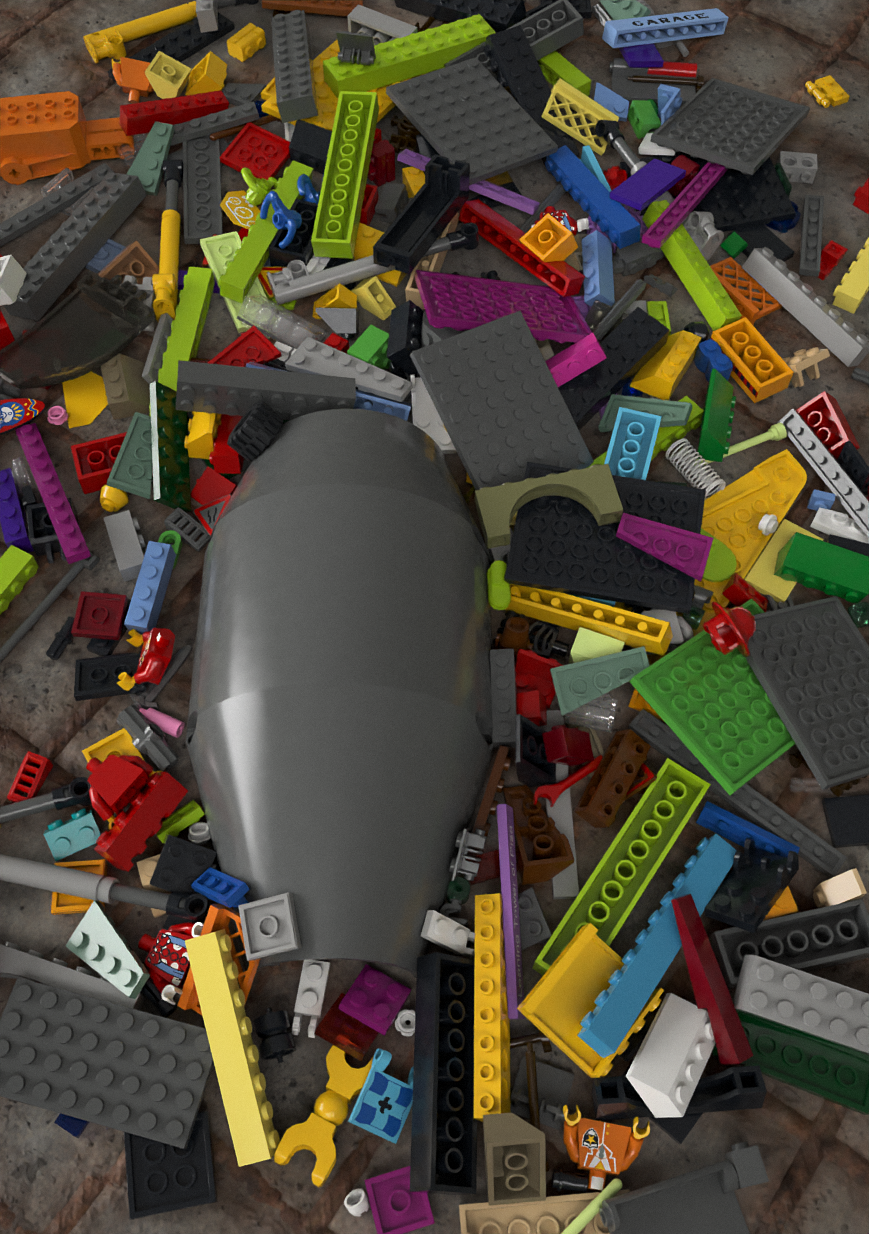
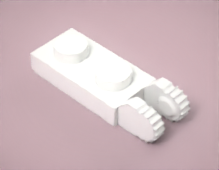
M427 910L421 937L456 955H463L475 960V950L466 947L467 940L475 944V933L470 932V929L434 910Z
M304 960L294 1008L295 1016L292 1035L299 1034L302 1016L306 1015L312 1016L308 1026V1037L315 1038L318 1020L321 1018L330 962Z

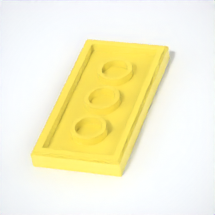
M786 519L782 521L745 578V581L763 595L772 596L774 601L778 603L786 601L797 583L786 581L774 575L778 552L796 532L821 541L824 540Z

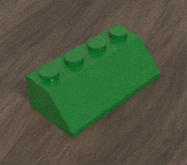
M712 369L697 452L702 456V459L722 462L723 455H728L730 442H727L726 438L730 439L732 426H728V424H732L734 411L730 410L735 406L736 396H732L734 387L716 369Z
M798 532L778 552L774 575L786 581L797 582L804 587L823 591L827 595H834L851 603H859L869 594L868 556Z

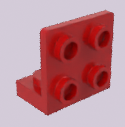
M519 649L516 661L517 693L540 690L546 698V708L550 709L556 695L550 669L564 665L555 659L541 657L532 650Z

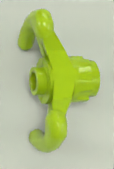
M249 168L241 169L242 177L249 186L245 198L253 206L261 205L266 195L272 191L271 188L274 187L276 189L277 179L274 177H269L268 180L256 178Z

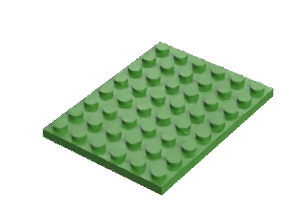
M753 599L741 605L750 611L752 615L764 613ZM704 630L635 675L629 681L730 796L795 745L794 740L745 656L737 648L726 655L722 654L711 643L710 635Z

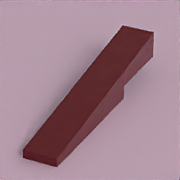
M686 894L672 899L671 902L697 1008H707L720 1063L740 1064L754 1055L737 1011L734 1008L732 998L692 895Z

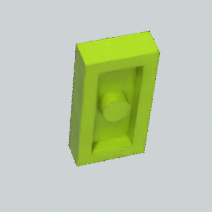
M647 301V313L670 329L668 334L670 335L671 326L667 302Z
M192 800L162 821L163 825L156 836L163 844L166 834L177 837L180 831L197 823L200 817L205 814L201 807Z

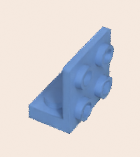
M660 84L658 87V118H661L662 125L682 104L680 88Z

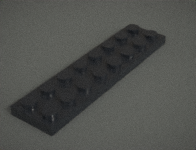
M218 12V30L201 33L198 18L195 17L129 58L151 63L158 51H161L181 63L234 30L235 26L232 21ZM113 69L108 70L109 77L116 82L112 73Z
M521 25L489 35L487 40L514 99L558 145V148L566 145L578 158L580 154L572 136L542 118L551 95V90ZM549 110L548 113L557 117L554 110ZM546 156L542 158L544 165L547 161Z

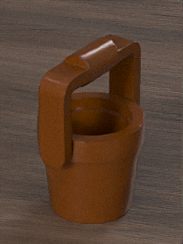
M519 617L508 619L502 635L498 633L496 636L494 650L499 649V646L500 649H514L516 661L519 649L532 650L533 644H529L528 622Z

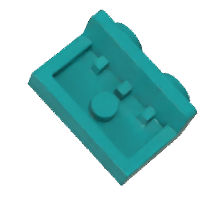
M84 808L71 814L72 818L65 822L59 819L47 825L48 829L45 830L43 835L55 861L96 844L97 839L102 833L95 820L93 810L86 812Z

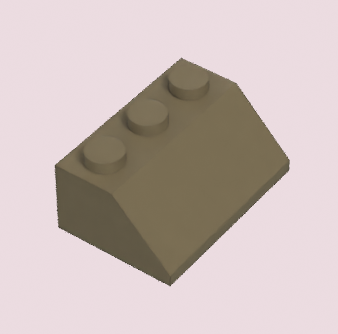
M120 353L99 357L107 401L113 419L134 416L135 412L141 414L149 413L150 388L149 383L142 377L145 367L144 362Z
M513 1113L483 1115L485 1180L489 1205L545 1201V1133Z

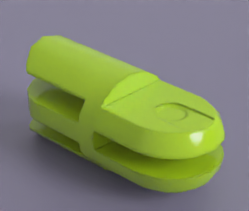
M501 560L493 562L487 571L488 602L493 609L498 611L505 610L511 602L510 584L504 581L507 565Z

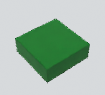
M734 231L720 246L729 256L735 259L748 244Z

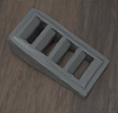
M179 507L164 520L168 531L173 530L179 533L181 540L198 552L210 542L211 537L204 527ZM194 529L195 531L190 536H188V534ZM200 534L203 535L197 542L194 541Z

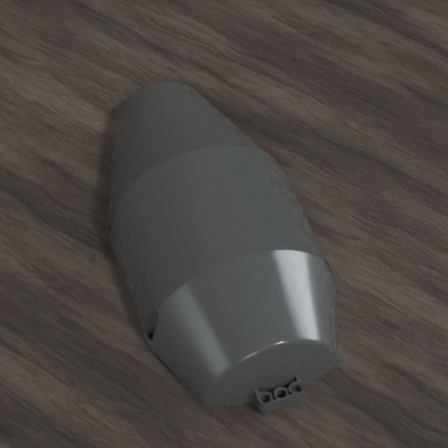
M350 408L329 409L308 413L282 424L279 432L267 448L250 463L216 522L204 555L186 743L213 848L217 852L216 860L219 871L246 883L250 890L243 896L249 903L288 892L292 893L302 947L301 949L261 958L257 970L265 966H280V963L289 961L341 959L387 964V966H395L407 970L414 978H417V958L427 955L431 945V941L421 937L427 910H434L440 913V909L444 905L453 873L449 872L453 857L458 855L459 848L455 847L457 836L464 828L470 826L495 751L492 732L490 667L492 620L487 591V571L490 568V555L473 515L437 443L423 430L410 422L382 412ZM232 919L235 933L239 932L236 921ZM238 936L237 941L241 952L245 949L241 937ZM245 954L241 957L243 960L245 971H247L249 961H247Z

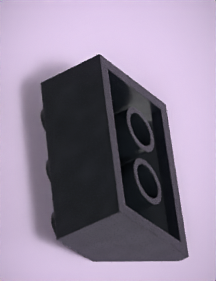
M297 120L289 145L291 162L294 160L314 168L313 171L324 174L332 131L303 120Z
M409 300L391 311L387 358L409 376L415 374V378H417L418 371L410 354L420 349L423 311Z

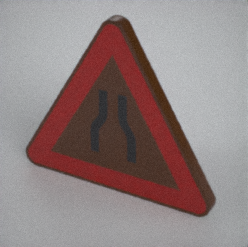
M645 762L640 766L637 777L626 794V800L636 793L644 794L646 790L643 788L657 779L656 774Z

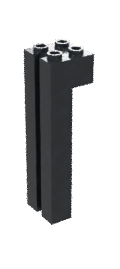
M436 154L425 165V184L373 246L374 264L387 268L390 265H394L395 270L407 274L413 271L469 198V163L455 160V164L449 162V158Z

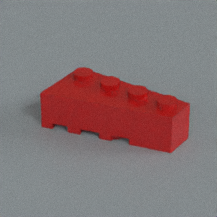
M168 772L154 773L146 782L148 785L142 793L138 792L131 799L130 804L132 805L126 812L122 811L113 821L115 825L110 831L103 832L97 839L96 843L98 845L94 850L115 868L127 872L130 871L134 865L131 862L132 858L138 854L141 855L147 848L146 839L157 834L163 825L161 819L163 816L165 818L169 817L187 794L188 790Z

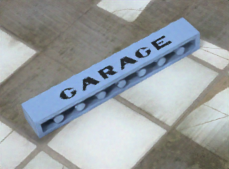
M715 8L606 21L602 39L612 48L722 35L725 32L729 17Z

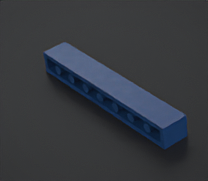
M566 145L558 148L556 153L546 156L545 166L547 171L551 172L557 182H561L564 190L570 193L573 200L577 201L583 211L589 214L592 221L598 224L601 231L608 235L612 243H615L621 249L640 241L641 225L620 202L610 198V192Z

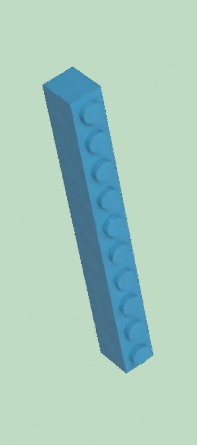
M717 833L709 839L704 837L695 848L698 852L696 855H692L684 864V867L687 869L684 873H680L673 881L674 889L672 892L668 891L660 901L662 907L649 917L647 921L650 924L647 930L643 929L636 937V947L634 950L630 949L622 958L624 965L620 970L617 969L609 978L608 982L611 985L607 991L603 990L595 999L596 1008L593 1012L589 1011L582 1019L580 1025L583 1027L577 1036L602 1058L616 1052L682 946L671 900L691 894L699 916H701L732 867L737 850Z

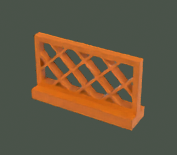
M731 257L710 266L741 313L740 319L746 317L754 325L757 319L782 308V305ZM729 265L733 269L725 268V266ZM725 274L734 276V278L725 277ZM738 277L744 278L747 281L738 280ZM738 286L747 287V290L739 289ZM752 289H756V290H758L760 293H758V292H753ZM752 298L761 299V302L754 301ZM765 300H766V301H771V302L773 303V305H772V304L765 303Z
M222 904L210 905L200 936L225 929L226 934L231 939L232 949L230 952L232 960L238 967L239 975L237 979L245 995L246 1004L260 959L249 961L247 971L243 972L238 957L245 955L246 951L243 950L237 953L232 940L240 936L245 949L240 913L234 911L233 907L228 908ZM231 918L236 921L239 931L232 935L228 927ZM190 965L182 989L183 993L180 995L177 1006L184 1010L192 1009L202 1015Z

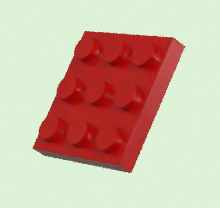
M248 122L222 153L220 162L241 172L242 168H249L254 177L268 180L269 177H275L289 159L290 142Z

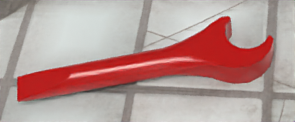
M599 755L594 761L589 762L564 780L537 788L533 796L534 805H536L538 798L544 797L549 800L550 807H553L556 800L566 789L597 769L603 758L602 755Z

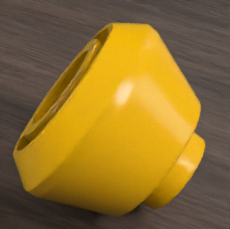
M107 485L101 488L100 503L106 511H118L128 504L129 499L125 491Z

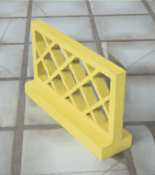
M561 78L551 89V95L542 114V118L585 146L590 145L591 149L601 156L605 152L608 143L603 137L592 135L589 128L594 127L595 129L599 120L617 122L619 120L617 115ZM555 98L561 101L562 104H557ZM560 108H564L567 115L562 116ZM570 108L576 111L577 114H572ZM549 110H554L557 117L548 113ZM574 118H579L582 125L577 126ZM585 118L590 120L592 123L587 124ZM569 119L572 127L567 126L564 120ZM584 129L587 137L582 136L579 130ZM594 139H599L602 146L596 145Z

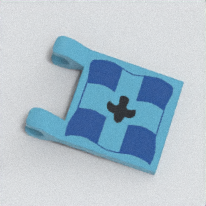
M378 1048L374 1053L372 1067L348 1122L396 1144L412 1107L414 1066L409 1072L408 1084L383 1072L390 1063L392 1054Z

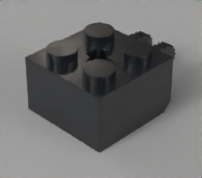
M67 498L79 526L77 510L72 499ZM39 503L26 506L29 539L36 555H47L48 563L51 564L55 563L54 553L60 552L62 560L67 561L45 504Z

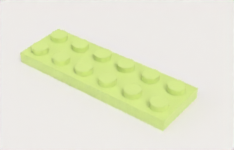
M237 231L200 239L201 248L210 268L213 269L217 284L222 274L225 275L228 263L233 261L235 251L241 248L242 242ZM258 277L243 303L223 296L238 333L245 332L252 326L258 329L276 324V317Z

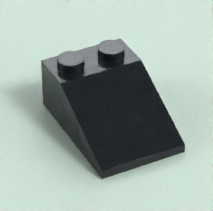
M521 714L516 715V769L518 781L530 788L555 784L556 763L547 761L543 733L547 731Z

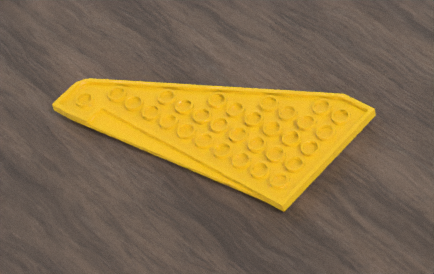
M787 449L758 464L752 471L704 501L701 529L720 540L733 552L737 562L734 573H737L743 579L746 578L774 534L770 533L766 536L758 529L762 517L765 514L776 515L779 527L807 481L806 471ZM703 578L700 582L695 579V585L714 593L710 602L704 603L702 607L703 613H696L694 611H690V614L676 612L677 616H682L692 627L694 636L704 630L703 624L716 616L712 608V602H717L724 608L730 603L722 594L730 578L722 582H711ZM615 602L614 607L630 612L633 609L632 607L626 608L624 606L625 603ZM658 654L647 655L649 665H652L664 656Z

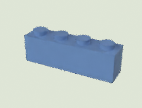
M596 230L582 239L583 275L585 276L583 281L584 303L600 313L614 305L615 298L611 240Z
M148 542L124 623L129 631L134 629L142 635L143 632L156 628L176 558L171 544Z

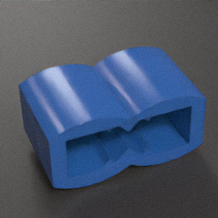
M709 339L698 344L694 363L701 372L705 373L706 380L709 382L712 369H716L728 381L733 364L730 358L722 353L718 343Z

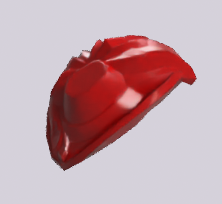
M612 166L611 169L608 168L607 171H603L611 190H614L627 180L626 170L621 169L619 166Z

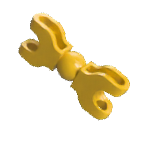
M342 1034L337 1037L326 1056L329 1080L326 1085V1091L320 1094L315 1101L314 1113H311L304 1123L295 1124L286 1130L274 1154L275 1163L286 1165L297 1151L302 1149L312 1151L317 1158L312 1172V1182L319 1188L325 1184L336 1164V1149L333 1142L337 1132L336 1126L342 1124L347 1118L349 1105L360 1094L373 1061L372 1057L363 1068L356 1069L350 1067L345 1060L349 1050V1038Z

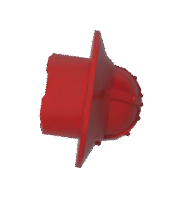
M712 602V608L716 616L703 624L704 631L711 637V643L724 655L737 648L741 654L749 657L748 642L749 638L756 631L755 617L743 606L729 609L724 608L717 602Z

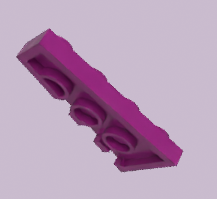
M626 513L622 514L616 537L701 582L713 542L712 537Z

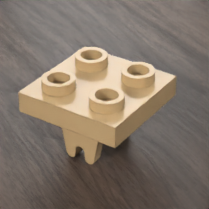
M818 347L807 351L806 349H801L794 352V356L791 358H782L794 372L791 378L794 388L804 386L801 372L804 369L810 380L820 378L817 363L830 356L828 348L819 350Z

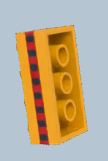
M746 317L712 332L711 339L718 343L722 353L732 361L733 368L730 375L754 403L788 388L794 372Z

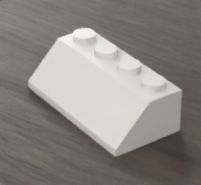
M672 993L666 994L626 1074L627 1079L655 1118L684 1116L715 1045L708 1012L704 1009H698L696 1005Z

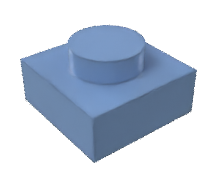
M813 490L808 500L807 508L818 511L819 507L830 510L835 501L836 494Z

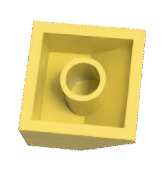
M158 51L146 69L145 75L158 97L162 99L179 97L186 87L191 68Z

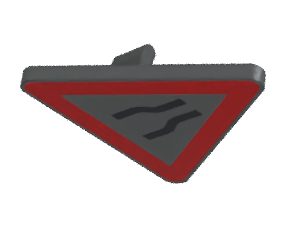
M231 494L198 507L193 511L210 537L216 522L232 496Z

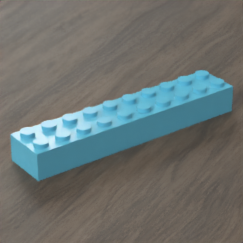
M619 407L604 464L609 465L612 475L646 480L662 416ZM573 595L612 607L615 606V601Z

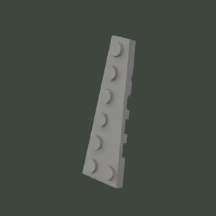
M307 337L285 363L286 369L293 372L355 378L358 390L402 402L413 388L412 382L310 337Z

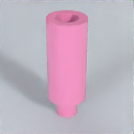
M151 707L147 710L144 708L139 709L149 722L157 725L164 733L175 738L180 737L185 727L184 722Z

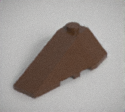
M527 785L503 788L505 804L513 808L516 862L522 885L547 882L574 863L569 841L564 833L561 834L555 827L554 820L548 817L542 810V805L538 799L536 805H534V794Z

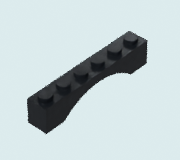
M760 1066L732 1067L720 1073L700 1078L684 1114L762 1108L767 1090ZM626 1077L593 1078L592 1100L597 1121L655 1117Z

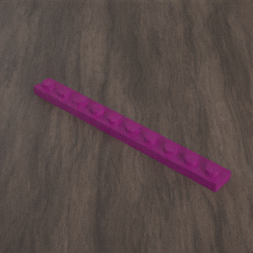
M707 162L644 233L641 243L660 249L728 169L723 165Z
M36 423L23 425L15 429L68 564L91 557Z

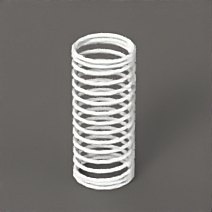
M679 439L668 448L665 454L666 458L670 460V463L673 464L676 470L681 473L693 488L703 489L707 487L705 489V497L714 492L717 493L721 489L724 490L726 486L724 480L720 479L717 472L711 469L708 462L702 459V456L699 455V452H696V449H693V446L690 445L687 439ZM682 442H685V443L681 444L680 446H678V447L674 450V452L672 453V455L669 457V454H670V452L674 449V447H676L678 444H680V443H682ZM683 446V448H682L679 452H677V453L674 455V453H675L680 447ZM719 485L715 490H713L712 492H710L711 489H713L715 486Z

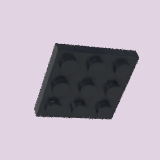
M208 1111L197 1114L186 1150L124 1132L130 1220L218 1202Z

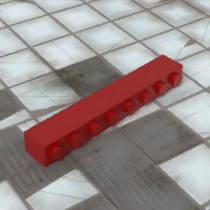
M479 199L464 203L458 218L464 224H476L480 236L561 296L567 297L579 294L585 278L583 274L565 261L543 262L519 241L526 234Z

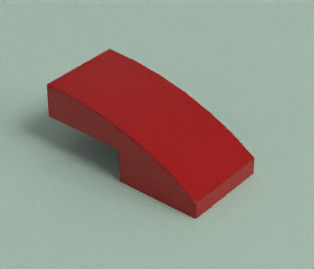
M831 240L821 250L818 278L824 281L841 261L848 249Z

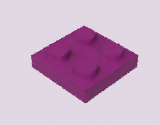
M366 964L340 1002L339 1010L385 1036L410 996L411 989Z
M410 1166L364 1180L377 1234H405L435 1224L427 1193L410 1192Z

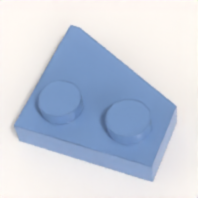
M596 82L594 101L619 117L618 121L626 122L629 101Z

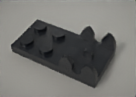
M746 838L744 854L736 851L733 860V871L705 907V916L755 933L799 870L797 853L789 851L788 858L757 849L754 840Z

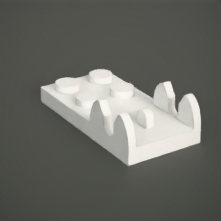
M415 374L410 375L413 386L411 390L413 425L428 434L437 443L443 454L456 453L451 438L444 428L443 422L421 377L415 378Z

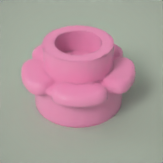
M53 406L48 410L47 419L51 424L61 425L67 421L68 414L61 406Z

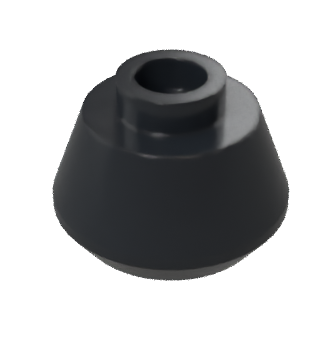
M702 321L691 322L683 329L702 337L701 342L706 341L709 335L708 326Z

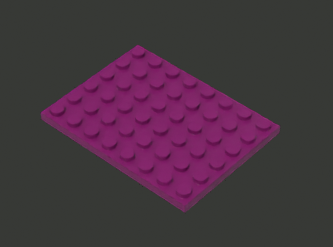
M423 270L415 271L414 278L429 324L435 328L451 327L457 331L470 330L521 311L532 336L540 341L551 339L558 343H565L566 341L577 343L592 333L571 296L563 297L551 287Z

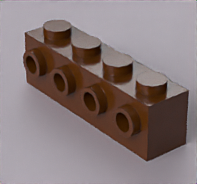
M631 729L616 731L574 812L594 828H609L616 819V813L620 805L626 800V794L631 784L635 781L640 766L646 761L647 753L651 746Z

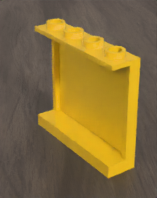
M588 923L581 927L517 1009L590 1078H599L600 1076H606L612 1069L613 1064L611 1061L617 1054L621 1055L629 1045L627 1040L633 1032L637 1033L644 1026L646 1021L643 1018L649 1011L652 1012L658 1007L661 1002L659 997L664 990L662 988L654 989L615 1053L602 1058L577 1035L583 1027L580 1025L582 1019L589 1011H594L597 1006L594 1003L595 999L603 990L607 991L611 985L608 982L609 978L617 969L620 970L624 965L622 958L596 935L598 929L591 923Z

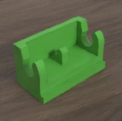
M632 100L627 117L637 139H641L647 133H654L649 132V130L658 129L661 126V122L650 101Z

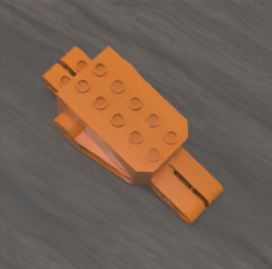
M70 91L0 98V176L8 183L19 185L27 180L82 168L86 164H90L91 160L128 157L135 151L134 135L126 136L119 124L120 117L86 121L79 96Z

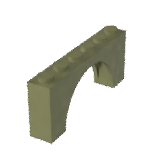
M595 464L589 468L572 469L559 474L551 473L545 477L527 478L520 482H507L500 486L483 487L475 490V505L487 549L509 545L511 535L509 526L515 513L527 502L542 496L556 495L578 501L593 514L598 526L620 522L623 507L609 465Z

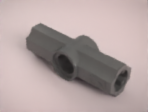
M130 705L118 715L117 720L133 737V745L141 753L148 755L161 771L167 772L178 763L180 757L164 740L165 735L163 731L154 723L149 722L135 705Z

